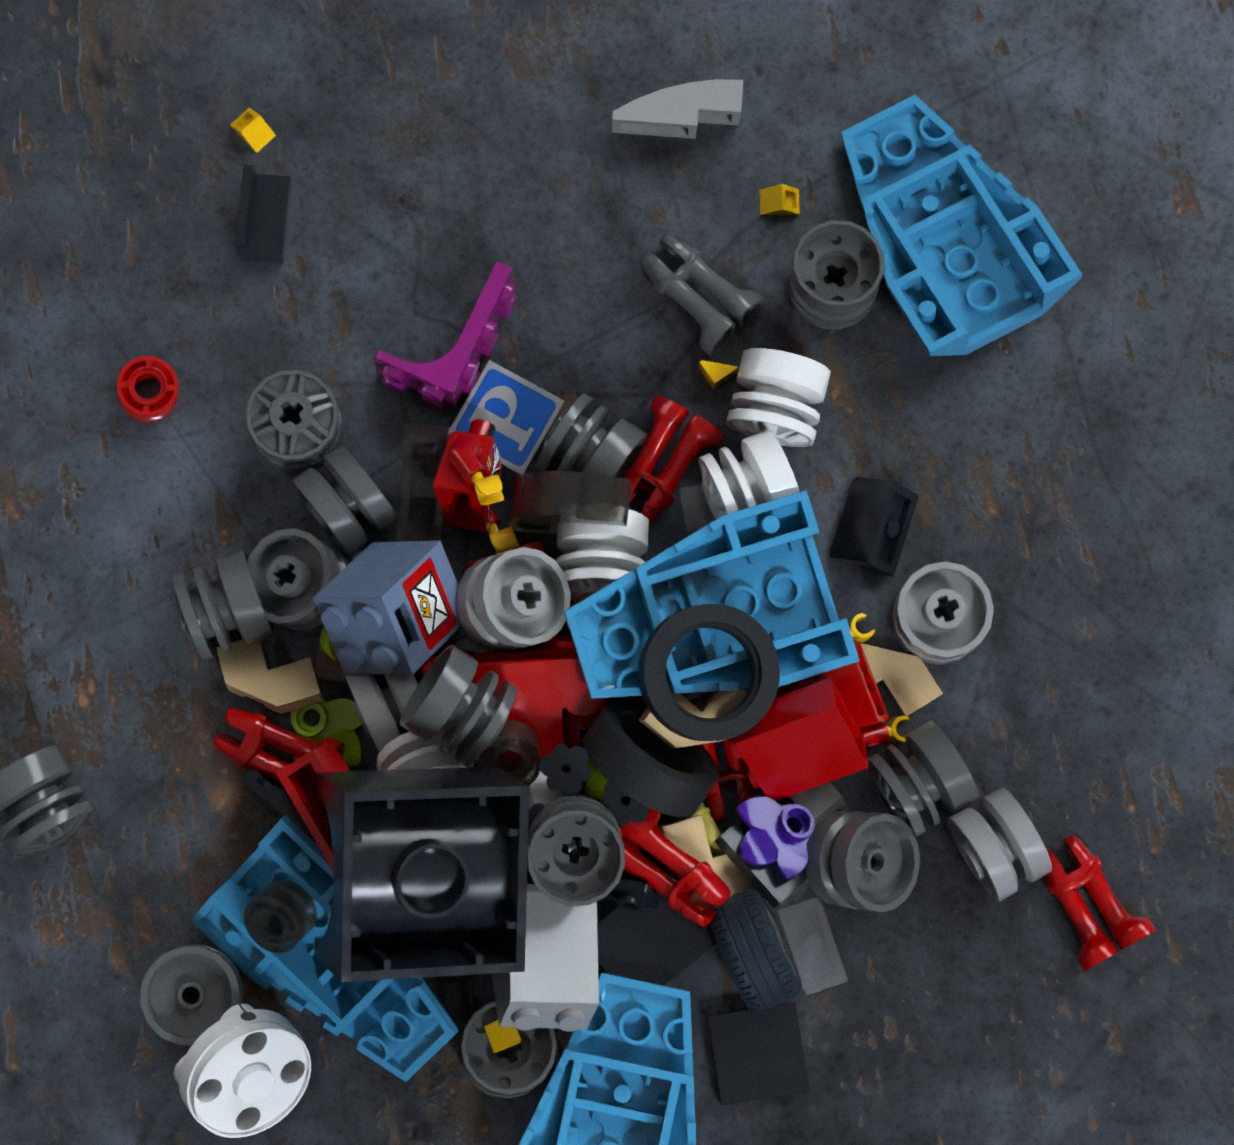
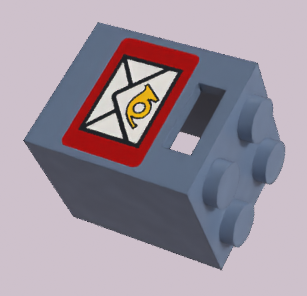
M441 540L372 542L365 550L354 554L352 557L353 561L312 599L344 674H414L462 626L456 609L458 583Z

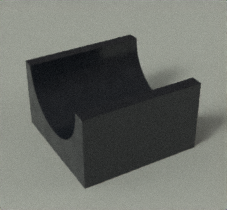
M498 767L317 772V791L324 801L331 830L334 884L329 924L323 937H315L314 955L340 982L525 972L529 785Z

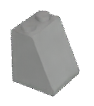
M527 884L525 972L491 973L499 1027H516L520 1030L556 1028L563 1031H576L588 1028L599 1005L597 902L585 906H567L550 900L535 884Z

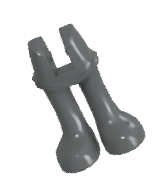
M667 233L659 240V243L665 253L680 268L673 273L651 252H646L639 262L653 282V288L660 294L668 295L694 318L701 329L699 345L706 355L712 357L730 341L734 335L736 325L742 328L751 322L763 308L766 300L754 290L739 289L729 283L700 258L701 253L696 248L689 247L680 239ZM692 277L724 307L731 319L709 304L686 281Z

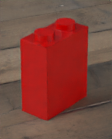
M831 677L776 697L769 711L758 724L747 732L728 739L736 759L743 758L747 764L748 777L755 789L761 788L765 796L774 801L869 768L865 737Z

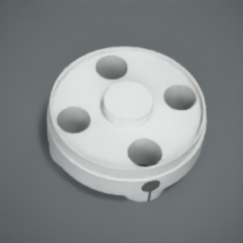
M237 1004L229 1008L218 1022L198 1037L187 1054L176 1064L174 1077L179 1084L180 1095L185 1106L197 1122L216 1135L227 1138H241L265 1131L277 1124L292 1111L307 1088L311 1074V1057L302 1036L284 1016L270 1010L254 1009L248 1004Z

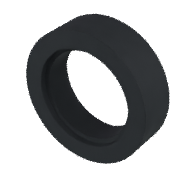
M700 604L675 612L664 619L652 631L641 652L638 676L640 690L648 709L665 728L691 740L720 741L734 738L747 732L766 715L777 694L780 666L773 641L762 625L742 610L728 605ZM699 628H714L733 636L743 646L751 666L750 686L744 699L732 711L716 718L696 716L682 708L673 698L666 679V665L672 648L685 634Z
M624 699L608 701L583 738V747L587 751L588 758L610 783L642 805L675 817L693 815L719 778V771L712 756L702 744L673 748L666 744L639 721L647 706Z

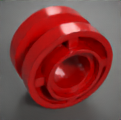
M143 356L131 360L122 368L117 379L118 402L122 410L136 421L152 423L164 419L173 411L178 400V379L174 370L165 361L156 357ZM143 381H152L159 386L160 392L154 398L145 399L140 397L135 389Z

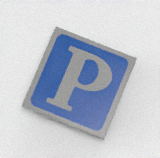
M489 360L447 435L450 436L455 431L468 433L471 421L476 419L492 423L496 427L494 438L502 465L523 476L565 401Z

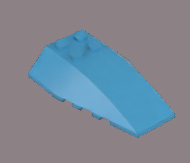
M916 95L841 132L843 145L870 233L878 241L884 255L883 277L887 289L929 356L967 355L1041 317L1082 278L1081 271L1039 207L1028 197L1024 199L1014 190L1012 182L1001 172L996 173L981 159V154L971 145L966 146L954 135V130Z
M807 490L723 515L564 611L590 698L642 696L638 669L641 652L648 637L670 615L682 609L700 604H723L737 608L749 614L762 625L773 641L777 651L780 666L778 687L859 662L847 618L841 620L838 618L814 542L813 535L820 532ZM699 628L685 634L672 648L666 665V679L671 694L748 690L751 681V666L746 651L733 636L714 628Z
M285 815L260 841L259 847L242 866L205 902L190 920L255 983L266 990L272 986L288 996L285 1003L299 1012L306 1008L325 1021L323 1028L335 1036L342 1032L358 1043L356 1050L407 1082L459 1030L426 977L340 982L314 955L315 937L324 936L330 920L334 872L320 848Z
M601 973L598 979L599 1005L587 1029L573 1031L519 1145H696L690 991Z

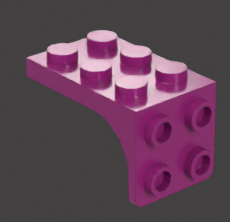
M496 261L457 343L443 357L427 363H411L377 350L373 360L377 374L382 377L381 383L391 390L402 394L405 393L406 389L421 395L420 401L435 410L444 411V408L447 407L456 411L464 393L468 395L471 393L481 375L478 368L482 356L490 357L497 344L499 333L496 331L501 317L508 319L514 309L518 296L515 295L517 285L513 283V269Z

